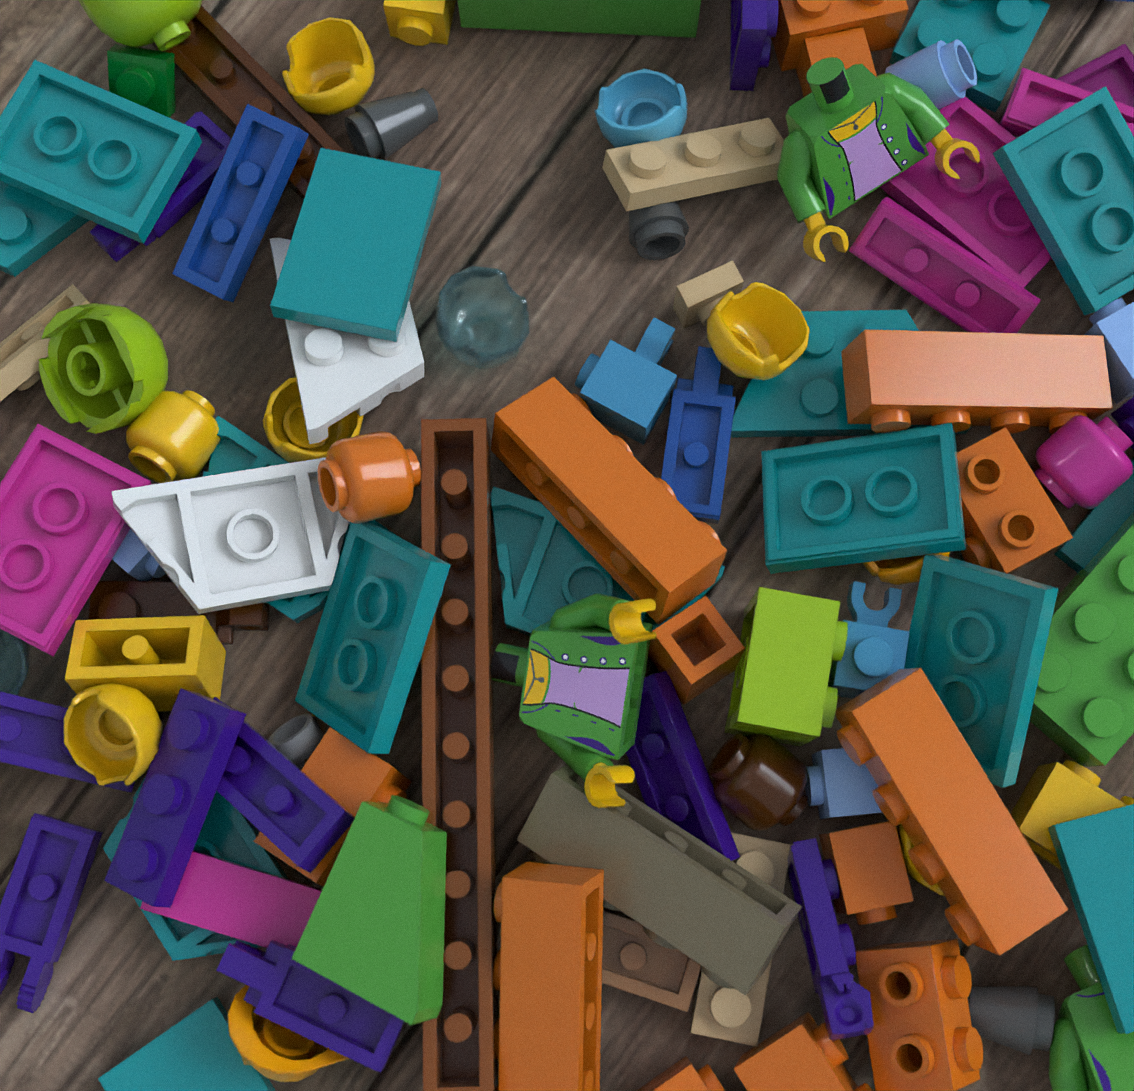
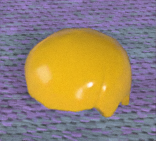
M329 17L310 23L291 37L287 43L286 49L289 55L290 69L289 72L287 70L282 71L283 79L290 96L305 111L313 114L334 115L355 107L363 100L373 83L375 65L371 50L362 32L351 20Z
M753 282L737 294L729 291L710 311V317L707 319V339L718 361L738 377L756 380L774 378L788 369L808 347L810 329L802 311L784 293L764 283Z
M294 377L288 378L270 394L263 418V427L267 439L274 450L284 460L293 463L325 458L328 449L336 441L358 436L361 431L364 415L360 417L356 411H353L328 427L329 437L319 443L309 444L297 380Z
M107 683L92 686L81 691L72 699L71 705L68 707L63 718L64 744L75 763L96 777L97 784L103 786L124 781L125 785L129 786L149 769L152 760L158 753L160 739L163 734V723L153 702L140 690L122 684Z

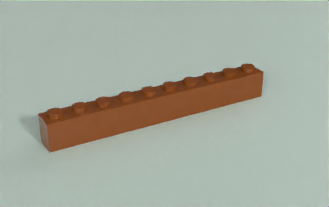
M486 418L421 419V549L451 565L422 653V807L430 811L426 822L447 832L443 1005L437 1018L423 1022V1091H496L498 1085V1059L495 1058L494 1026L497 1021V990L493 986V966L497 953L495 947L496 919L494 916V898L496 893L493 680L491 679V663L493 658L490 496L491 439Z

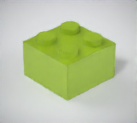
M764 587L758 588L744 610L740 641L744 645L745 650L734 671L724 733L734 735L742 733L746 737L750 734L768 735L778 743L801 747L820 737L823 727H832L837 707L838 689L828 687L829 674L833 661L841 662L848 633V623L838 621L841 601Z

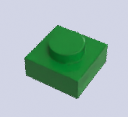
M115 44L107 50L109 92L169 118L176 112L174 53Z

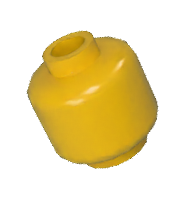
M185 390L182 394L174 391H161L148 408L127 428L126 443L130 449L128 454L130 462L143 475L157 483L195 478L210 459L211 454L221 440V437L217 435L219 426L213 417L215 409L212 404L200 394L190 390Z

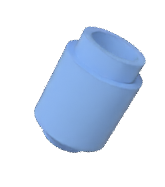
M958 39L948 44L940 40L888 66L885 70V73H891L921 88L938 110L964 98L966 89L977 84V74L972 58L964 44Z

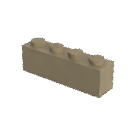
M568 765L552 772L517 841L531 849L534 858L539 863L604 869L603 907L622 911L643 925L644 932L655 943L668 949H678L700 964L702 972L711 981L724 988H735L746 995L764 973L802 906L615 785L616 792L620 798L625 799V806L597 808L591 805L585 795V782Z

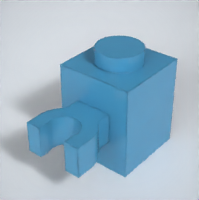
M653 317L635 352L610 340L601 357L594 353L590 354L575 382V386L581 389L580 397L586 402L591 414L598 421L642 445L647 441L671 399L677 379L676 374L660 366L673 345L674 340H672L676 329Z
M853 581L849 585L847 607L853 621L843 620V622L848 623L845 651L841 662L833 661L828 681V687L838 689L839 697L853 699L899 669H904L909 631L888 628V622L900 607L902 589L888 588L884 593V606L882 610L875 611L869 609L863 601L866 583Z

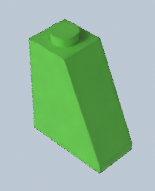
M392 795L389 803L362 801L292 959L408 1024L413 1025L437 1018L443 1005L447 832L426 822L430 813L429 810L410 800Z

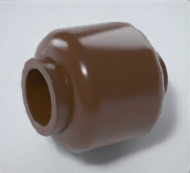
M742 733L736 734L720 748L709 766L708 773L713 777L712 785L716 800L722 807L754 831L767 830L778 823L782 826L791 824L798 818L807 804L808 796L804 793L807 784V768L797 757L771 736L750 734L746 737Z

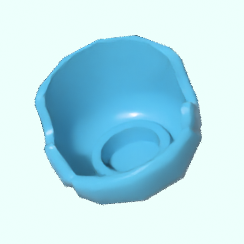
M644 68L622 74L608 87L600 88L598 109L594 112L603 136L615 148L679 136L687 119V97L682 84L676 83L675 80L665 73Z

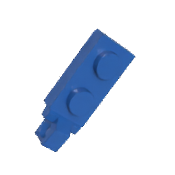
M698 346L693 380L678 378L677 387L673 389L661 479L672 488L677 500L698 521L718 524L722 507L736 397H733L734 385L719 383L721 363L718 361L713 349Z

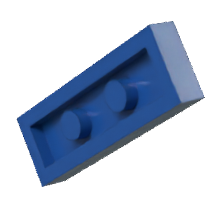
M249 104L246 105L172 272L173 275L223 300L234 303L308 138V133Z

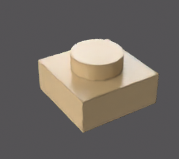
M733 260L677 286L673 309L683 328L701 321L703 326H707L710 311L729 291H732L734 294L742 291L744 280Z

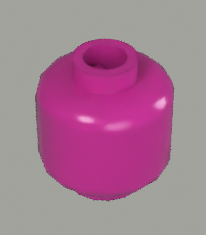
M1074 416L1038 447L1035 457L1040 467L1034 474L1068 510L1075 504L1086 509H1093L1132 475L1133 464L1124 452L1134 443L1107 416L1098 424L1086 416Z

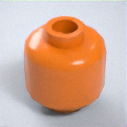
M377 431L336 441L328 449L326 460H322L318 465V484L326 507L331 512H339L343 519L354 524L402 513L411 504L414 487L419 486L421 482L420 464L414 451L410 448L405 449L395 435L385 431Z

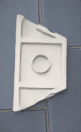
M279 237L270 238L277 282L291 240ZM409 301L397 342L285 319L309 444L319 443L329 437L328 427L353 411H356L361 417L380 405L383 398L388 394L401 392L424 377V359Z
M326 457L112 491V500L116 511L198 614L328 591L333 582L343 539L349 521L343 519L339 512H331L322 499L318 484V465L322 460H326Z

